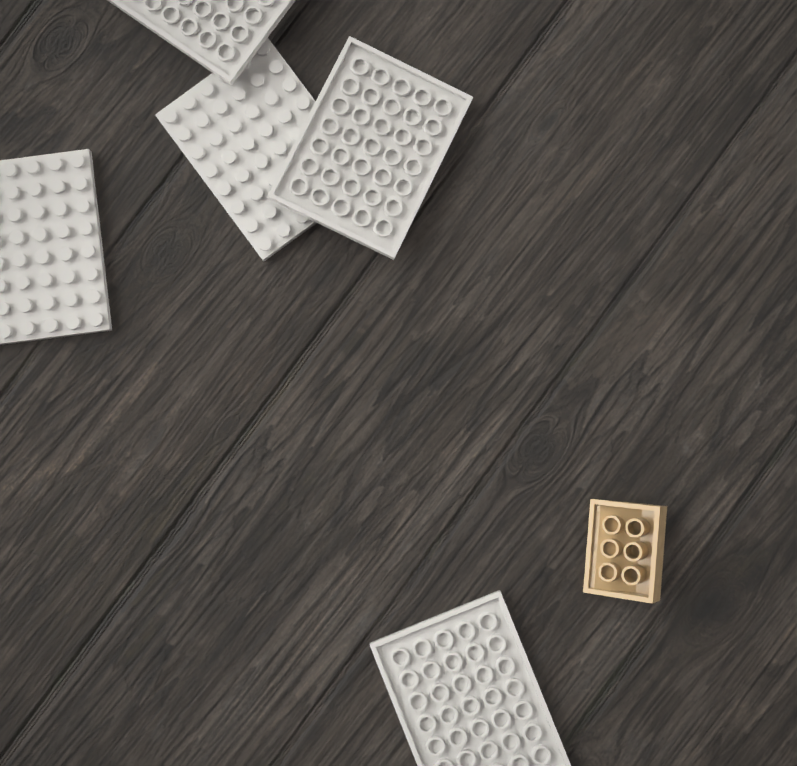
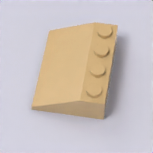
M590 499L584 593L646 603L660 601L667 506Z

